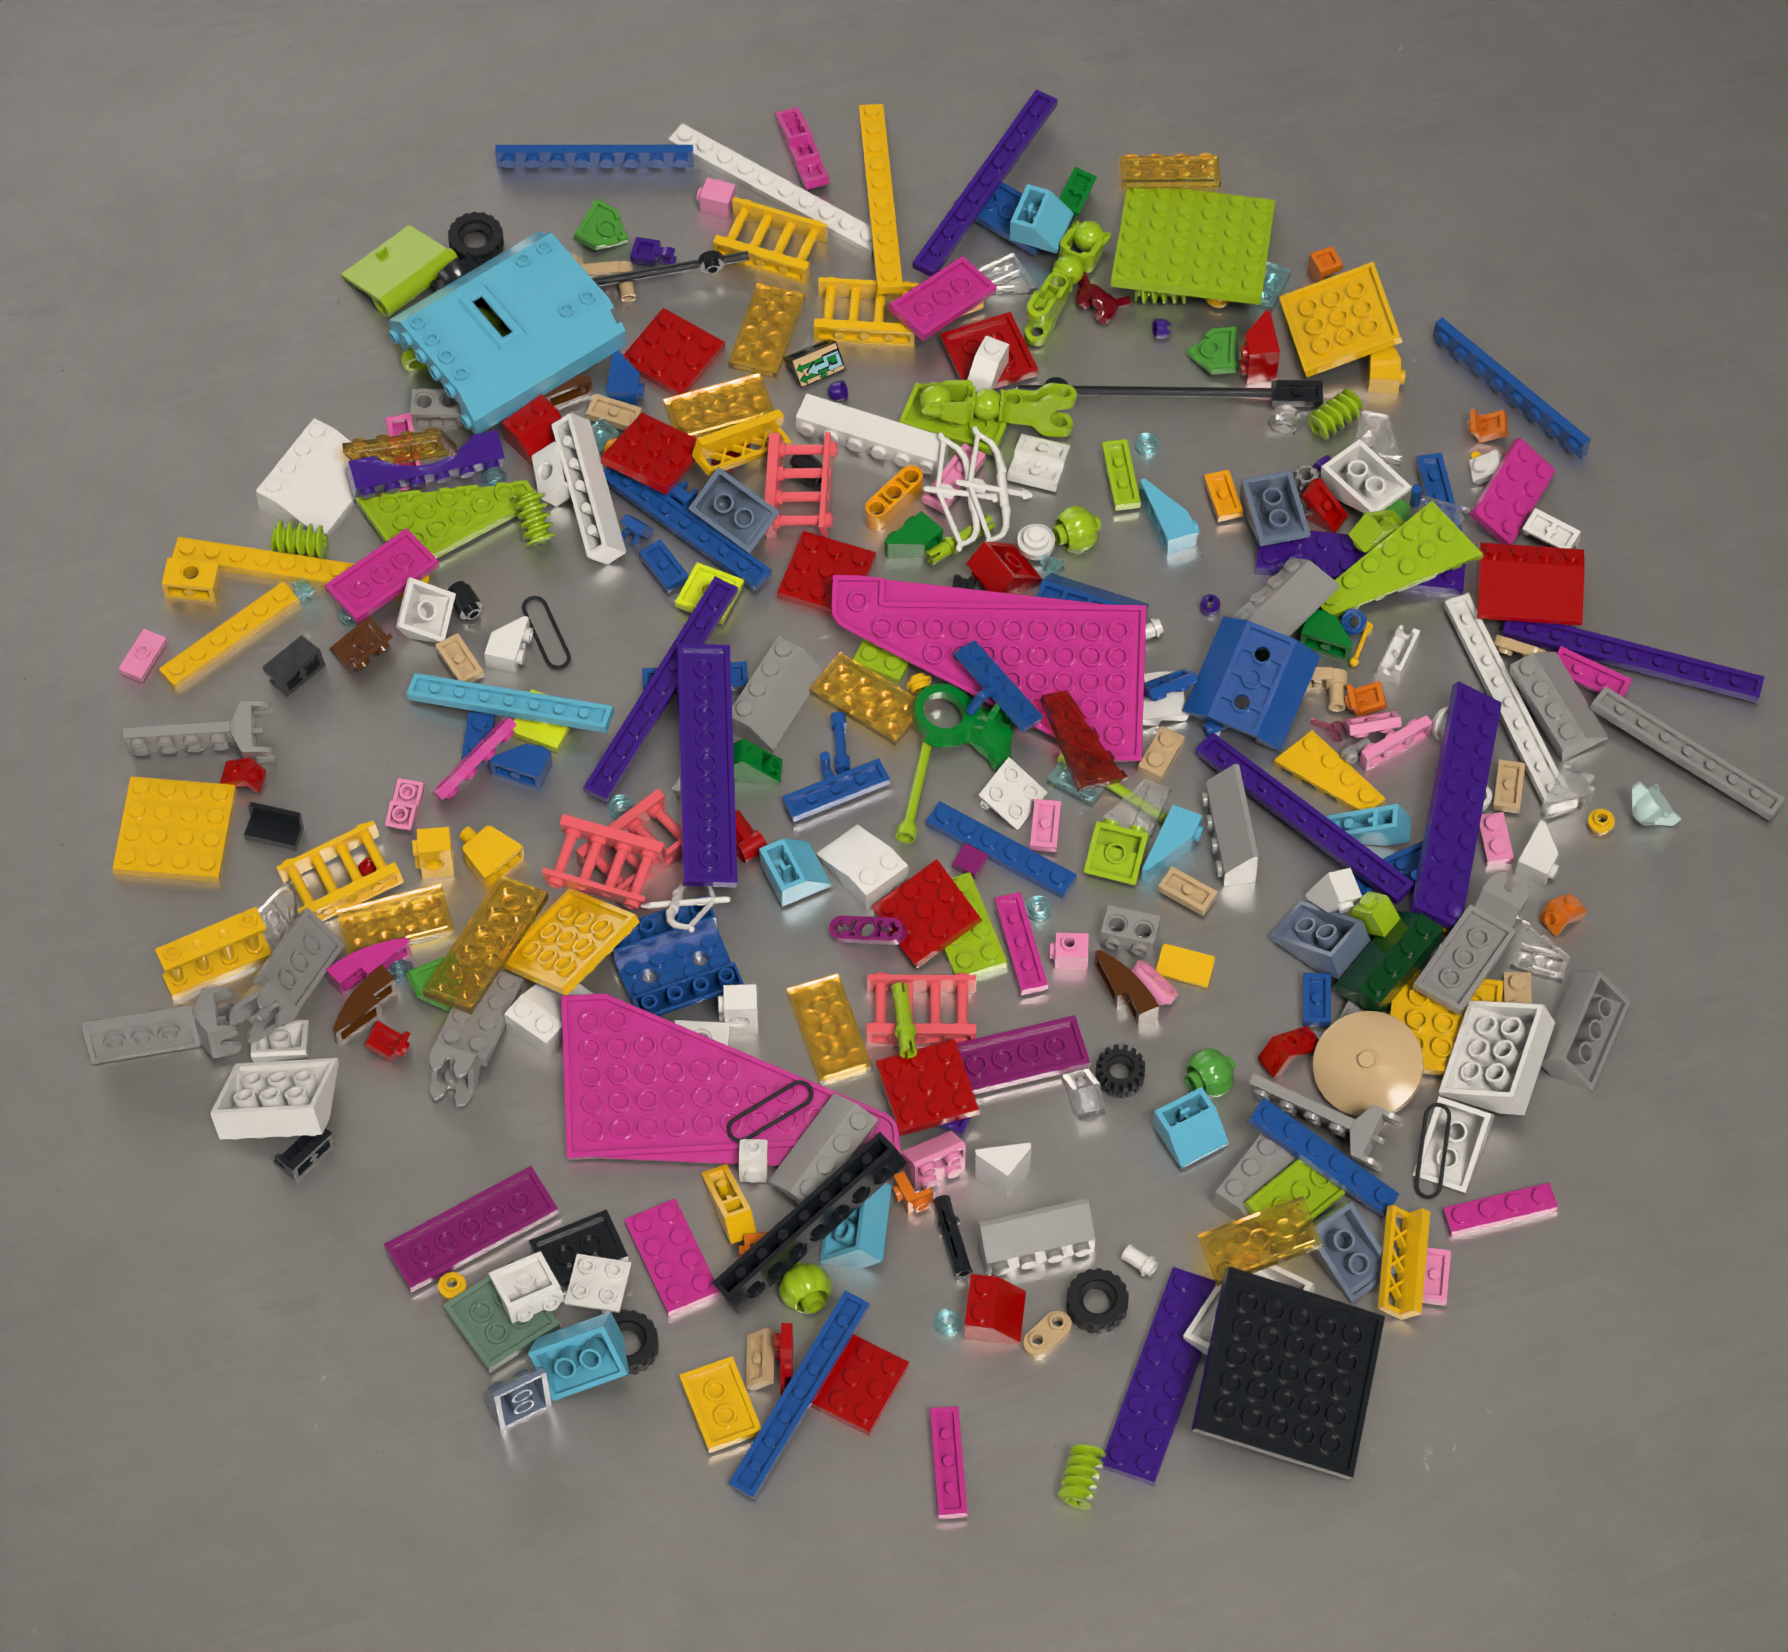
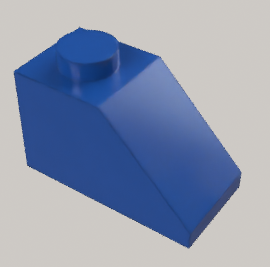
M618 350L612 354L606 396L638 406L639 398H644L645 384L640 383V373Z
M527 743L495 755L490 759L492 775L540 791L553 765L551 751H548L543 746H533Z

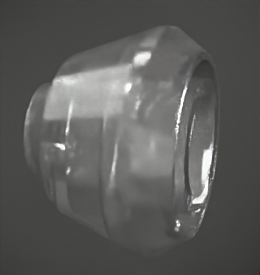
M1282 404L1276 407L1267 421L1271 431L1279 436H1293L1302 428L1299 412L1290 404Z

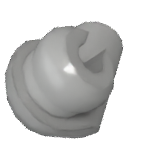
M1365 737L1353 744L1344 746L1340 752L1342 760L1344 759L1348 764L1355 763L1358 760V756L1361 755L1363 748L1371 743L1370 740Z

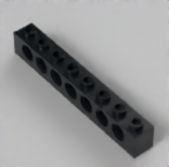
M878 1132L712 1283L741 1314L907 1164V1161L881 1132Z

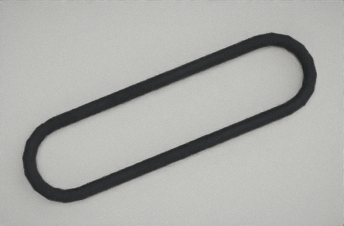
M540 596L526 598L522 604V611L524 616L529 617L530 628H533V636L545 662L552 669L565 668L570 663L571 655L547 602ZM531 600L541 601L547 611L567 655V660L562 665H553L545 653L526 611V604Z
M803 1080L792 1082L730 1120L727 1126L728 1136L733 1141L740 1143L741 1139L734 1137L731 1132V1127L735 1121L795 1085L802 1084L809 1089V1098L804 1103L743 1138L752 1139L807 1106L813 1099L814 1091L812 1086Z
M1441 1103L1429 1105L1423 1116L1415 1176V1190L1424 1199L1437 1197L1441 1192L1451 1112L1446 1105ZM1441 1107L1447 1113L1439 1183L1434 1194L1425 1195L1419 1189V1178L1427 1118L1432 1108Z

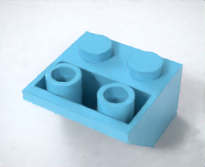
M1027 184L1010 222V240L1057 254L1060 241L1066 234L1072 220L1073 212L1050 190Z
M783 838L759 848L760 865L782 907L831 887V883L808 841Z
M1202 1087L1154 1111L1153 1127L1181 1169L1229 1145L1217 1109Z

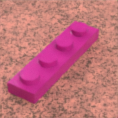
M504 717L431 793L439 800H444L445 798L449 800L458 792L459 788L457 786L463 779L468 781L478 771L476 766L482 760L484 762L488 761L496 753L494 748L501 741L505 743L514 735L513 729L517 724L510 717Z
M1021 892L995 897V907L1021 996L1048 990L1047 980Z
M1549 1182L1443 1207L1442 1213L1449 1234L1452 1237L1557 1212L1558 1205Z
M958 1406L930 1408L938 1518H967Z

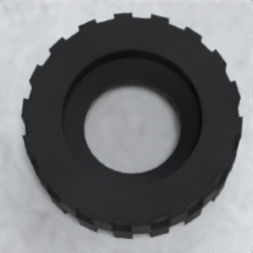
M484 212L465 213L463 216L456 218L455 222L450 225V230H448L449 248L457 254L459 261L465 258L463 256L465 252H470L480 266L503 252L504 238L502 226L500 227V222L495 220L492 215H487ZM479 231L487 234L488 242L482 247L471 248L467 247L464 243V237L468 233Z
M1102 1268L1088 1269L1084 1273H1079L1070 1282V1288L1068 1287L1067 1314L1068 1316L1070 1315L1072 1323L1076 1324L1082 1331L1086 1330L1088 1331L1087 1333L1104 1334L1106 1331H1113L1116 1326L1118 1327L1127 1314L1129 1294L1126 1291V1284L1121 1281L1118 1275H1114L1109 1270H1102ZM1092 1289H1102L1110 1295L1111 1306L1103 1313H1092L1084 1305L1083 1299L1085 1294Z
M621 1310L620 1313H612L621 1332L631 1330L636 1332L641 1338L639 1350L632 1355H626L629 1369L628 1375H637L639 1372L647 1370L648 1366L654 1363L655 1357L658 1355V1332L654 1327L653 1321L649 1320L647 1315L640 1314L635 1310Z

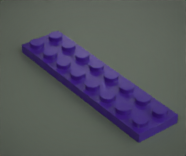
M1310 531L1311 537L1265 546L1258 545L1256 574L1274 576L1284 567L1288 560L1297 558L1310 560L1332 579L1336 580L1367 553L1357 549L1353 543L1354 541L1348 534ZM1462 564V567L1458 569H1450L1440 573L1435 578L1406 590L1463 595L1465 564Z
M1176 1267L1172 1268L1105 1449L1106 1457L1101 1460L1103 1462V1468L1101 1469L1151 1486L1155 1485L1202 1356V1352L1184 1340L1183 1335L1218 1281Z

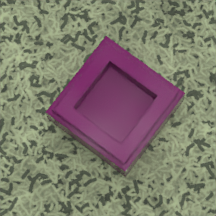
M965 843L954 859L952 868L963 874L970 872L972 878L976 879L988 860V854Z

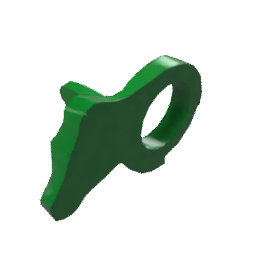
M933 684L925 687L916 696L911 706L912 719L917 730L926 737L925 743L941 748L969 743L989 761L991 768L995 771L1001 767L1008 757L1012 759L1013 721L1004 711H1001L997 703L991 710L980 707L975 715H970L967 713L966 708L973 699L963 691L949 684ZM933 699L948 700L958 707L961 712L962 721L952 728L937 727L927 720L923 706Z

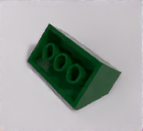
M1397 911L1401 919L1385 937L1377 935L1333 986V989L1365 1011L1383 1013L1439 946L1443 933L1442 926L1422 913Z

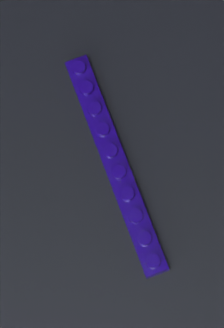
M1037 89L912 262L913 269L930 277L941 270L1058 104L1057 98Z
M716 576L713 578L583 787L585 793L605 803L609 801L677 691V643L706 644L737 595L738 587Z
M1506 621L1502 636L1522 643L1557 652L1562 646L1592 661L1758 703L1765 676L1563 624Z
M1212 733L1195 749V755L1219 773L1233 764H1239L1244 790L1247 794L1344 867L1351 868L1352 873L1380 894L1387 895L1396 906L1414 889L1415 883L1215 733Z

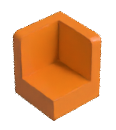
M1333 246L1310 253L1307 272L1314 283L1324 280L1325 276L1343 270V263Z

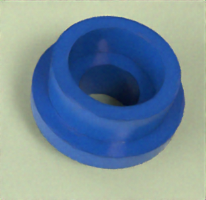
M1349 609L1343 613L1341 625L1346 633L1357 635L1363 632L1366 627L1367 619L1361 610ZM1353 617L1358 619V624L1355 627L1351 625Z

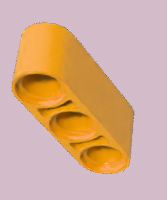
M909 465L902 468L867 501L865 506V522L870 529L877 531L884 529L920 496L923 490V473L919 467Z

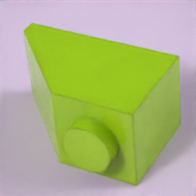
M1393 509L1366 512L1348 535L1354 541L1353 543L1357 549L1367 553L1405 522Z
M1370 891L1360 899L1349 915L1350 917L1362 920L1367 933L1385 937L1401 919L1387 895Z

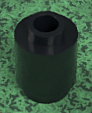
M793 455L790 460L792 468H823V464L814 455ZM801 478L809 487L819 486L822 483V478Z
M458 581L448 588L447 591L456 594L453 607L461 619L472 620L480 615L483 604L469 584H466L464 581Z

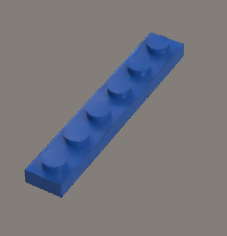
M939 801L926 820V826L962 846L966 843L988 854V860L1061 899L1065 898L1077 880V874L941 801Z
M1266 1098L1260 1100L1247 1122L1381 1218L1386 1216L1387 1206L1393 1205L1399 1196V1193Z

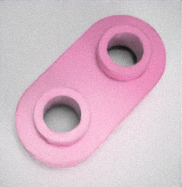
M1138 960L1131 969L1148 988L1158 1004L1171 1005L1178 996L1175 988L1147 962Z

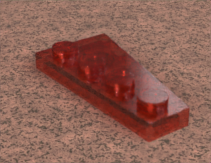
M1063 690L1043 695L1040 701L1077 791L1081 792L1125 782L1128 778L1127 774L1123 769L1120 771L1114 762L1115 757L1110 750L1106 751L1099 741L1100 736L1095 729H1091L1084 720L1086 716L1069 692Z

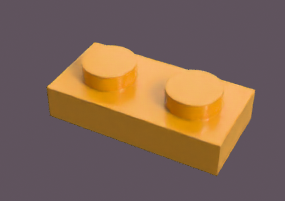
M1229 469L1205 474L1204 483L1217 521L1221 522L1243 517V509Z

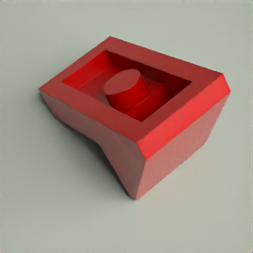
M1321 478L1313 479L1300 496L1308 506L1304 511L1306 520L1330 533H1336L1348 516L1347 512Z

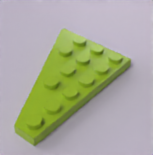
M520 480L512 483L498 482L496 486L478 487V484L457 486L455 488L445 487L433 492L421 493V490H412L396 494L381 493V496L369 499L357 497L356 502L384 543L407 528L437 559L516 517L523 510L515 509V504L521 500H514L512 496L534 489L527 480Z

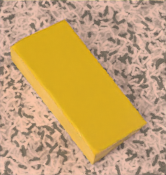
M1164 943L1156 970L1164 978L1208 989L1215 965V957Z

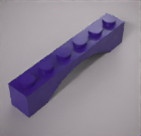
M493 430L472 435L466 444L454 454L431 464L419 466L397 465L383 461L375 456L348 461L346 472L353 497L369 499L380 492L386 491L387 494H392L408 486L420 488L426 485L427 482L436 481V483H443L455 476L467 478L473 476L475 472L483 470L487 473L494 472L502 467L505 456L498 431Z

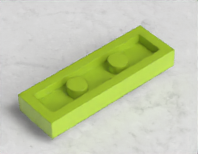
M1127 439L1102 442L1101 448L1115 511L1140 508L1141 501Z

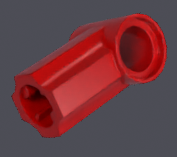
M735 810L737 856L743 863H747L759 856V848L766 846L767 843L758 830H753L739 810Z

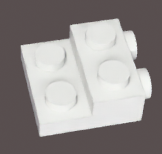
M541 1251L489 1273L491 1282L512 1323L517 1321L527 1322L534 1314L543 1310L553 1311L560 1303L564 1302L560 1285Z

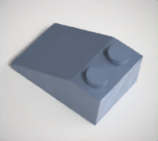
M719 467L688 508L749 554L752 553L780 514L779 510Z
M1292 471L1241 479L1240 500L1245 517L1260 546L1311 537Z
M1302 900L1293 907L1269 935L1270 940L1317 972L1331 974V977L1336 979L1342 977L1371 942L1362 920L1335 911L1328 913L1317 905Z
M1352 1201L1340 1202L1297 1232L1312 1257L1350 1303H1353L1380 1284L1383 1250ZM1392 1266L1391 1274L1393 1275L1394 1273H1396V1271Z
M533 1367L529 1370L522 1369L515 1373L513 1378L504 1382L493 1383L484 1391L485 1403L500 1431L552 1406L547 1373L544 1367Z

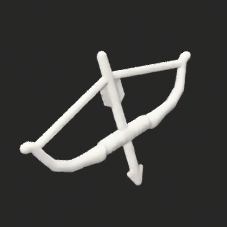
M973 426L972 432L975 435L968 481L958 479L955 483L956 485L969 488L986 536V541L996 542L1003 539L1009 530L1011 507H1009L1008 495L1019 496L1026 500L1032 498L1033 494L1024 488L1022 491L1007 488V469L1001 451L993 440L981 433L978 427ZM980 439L988 444L994 453L997 467V486L988 485L982 479L973 478ZM985 491L997 492L999 495L1002 529L999 534L993 537L990 535L976 493L984 494Z
M939 432L938 439L941 441L936 487L925 486L923 490L937 494L958 543L956 551L961 552L962 547L976 541L980 533V519L968 487H966L965 491L954 489L948 484H941L946 445L954 449L961 458L966 481H968L970 461L961 446L947 439L942 432ZM991 492V494L976 493L977 498L992 500L993 503L999 501V495L995 492ZM954 496L967 497L973 522V532L970 538L964 541L961 540L944 498L953 499Z
M681 882L673 890L671 901L648 902L640 907L646 909L669 907L665 913L667 923L673 928L688 930L693 933L695 930L694 926L714 904L730 902V897H716L712 886H708L707 889L710 897L682 900V894L688 886H683V882ZM706 905L689 924L679 923L675 920V915L678 913L680 906Z

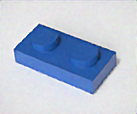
M661 539L639 551L640 559L667 593L686 583L689 574Z
M1183 668L1145 682L1144 696L1157 701L1166 698V694L1173 691H1186L1190 688V685L1198 682L1196 672Z
M468 713L461 759L494 728L495 714ZM482 760L479 764L488 765L489 760L486 762Z
M1303 973V1026L1329 1027L1331 1024V974Z

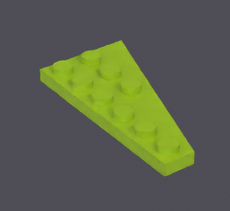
M1431 501L1339 576L1335 581L1340 587L1319 608L1339 617L1349 609H1359L1361 605L1374 600H1381L1388 594L1396 591L1401 592L1433 579L1440 573L1450 569H1458L1462 567V564L1472 560H1480L1484 556L1446 514Z

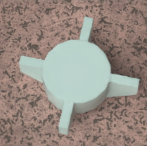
M1639 781L1631 787L1632 813L1641 825L1674 826L1681 820V817L1671 809L1666 798L1660 793L1659 785L1654 784L1652 787L1647 788Z

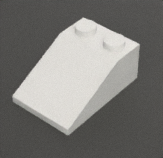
M1360 439L1321 466V479L1338 501L1363 513L1385 510L1412 490V486Z
M858 824L816 853L820 862L866 911L908 880V865L890 846Z
M537 983L524 992L504 1013L506 1029L549 1058L563 1043L561 996L565 995ZM578 984L577 987L568 995H586L594 993L586 989L581 984Z
M1439 1096L1437 1103L1446 1105L1451 1112L1442 1185L1466 1193L1495 1115ZM1435 1107L1424 1140L1420 1178L1437 1184L1439 1183L1447 1113L1441 1107ZM1417 1163L1413 1172V1176H1416Z

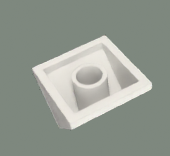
M409 577L396 628L408 639L435 643L445 640L456 594Z
M293 1020L287 1025L280 1026L271 1031L258 1042L252 1043L251 1058L253 1062L310 1059L309 1020Z
M1031 1143L975 1149V1179L1007 1200L1030 1172Z

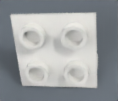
M1008 757L978 794L981 801L979 805L984 810L992 808L1015 830H1018L1033 812L1034 799H1043L1048 792Z
M577 1254L564 1304L597 1309L602 1314L610 1311L611 1313H620L632 1262Z

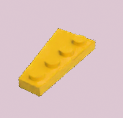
M1313 730L1274 759L1273 766L1280 770L1284 768L1293 774L1292 777L1301 782L1304 780L1315 786V790L1324 795L1327 793L1337 799V803L1351 811L1380 807L1385 804L1386 798L1344 759L1342 760L1341 756Z

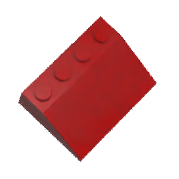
M1480 542L1479 550L1483 553L1484 558L1477 561V619L1582 626L1585 574L1584 549Z

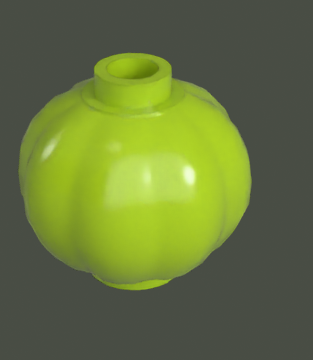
M1076 505L1065 508L1057 516L1052 532L1055 537V543L1058 546L1069 543V546L1063 547L1064 550L1069 553L1080 554L1088 551L1095 545L1098 540V531L1102 529L1098 516H1093L1088 509Z
M797 1262L784 1274L779 1286V1294L784 1304L790 1309L799 1313L813 1314L825 1306L831 1294L832 1281L828 1273L819 1265Z

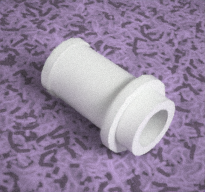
M1150 618L1149 622L1146 623V640L1154 636L1159 638L1160 634L1164 633L1158 618L1155 620Z
M1131 1244L1126 1247L1121 1256L1123 1261L1140 1270L1142 1276H1152L1158 1267V1262L1155 1261L1154 1256H1147Z

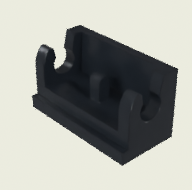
M301 635L262 668L271 677L269 682L281 691L284 696L288 697L325 667L326 664L320 649Z
M325 1128L321 1135H302L282 1155L277 1153L274 1156V1164L292 1180L297 1182L335 1146L332 1132Z

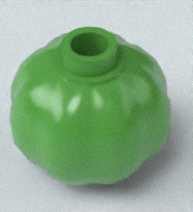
M1213 1048L1203 1049L1189 1058L1186 1064L1184 1080L1191 1092L1202 1087L1206 1089L1205 1092L1210 1099H1216L1229 1092L1233 1086V1070L1236 1069V1066L1229 1055L1224 1056L1220 1051Z

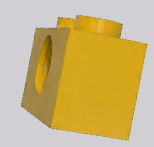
M167 557L162 579L165 598L216 602L222 577L219 562L207 559L199 561L189 560L184 557Z
M449 827L417 829V839L412 840L413 855L415 856L416 869H421L422 879L455 876L454 855Z

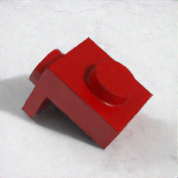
M251 757L226 761L220 784L235 785L236 788L247 786L254 793H259L262 789L266 770Z
M376 1021L363 1047L392 1062L398 1056L403 1057L410 1046L407 1040L411 1033L404 1031L400 1034L383 1023Z

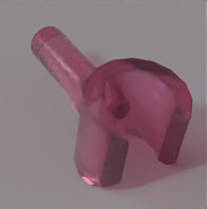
M1314 718L1311 719L1310 724L1329 731L1335 742L1342 741L1341 733L1347 734L1345 726L1341 721H1335L1330 724Z

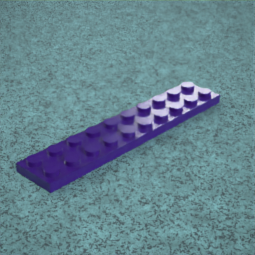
M677 643L683 886L737 887L730 645Z
M1460 681L1452 686L1410 909L1412 912L1424 914L1437 924L1450 930L1453 929L1465 909L1502 702Z

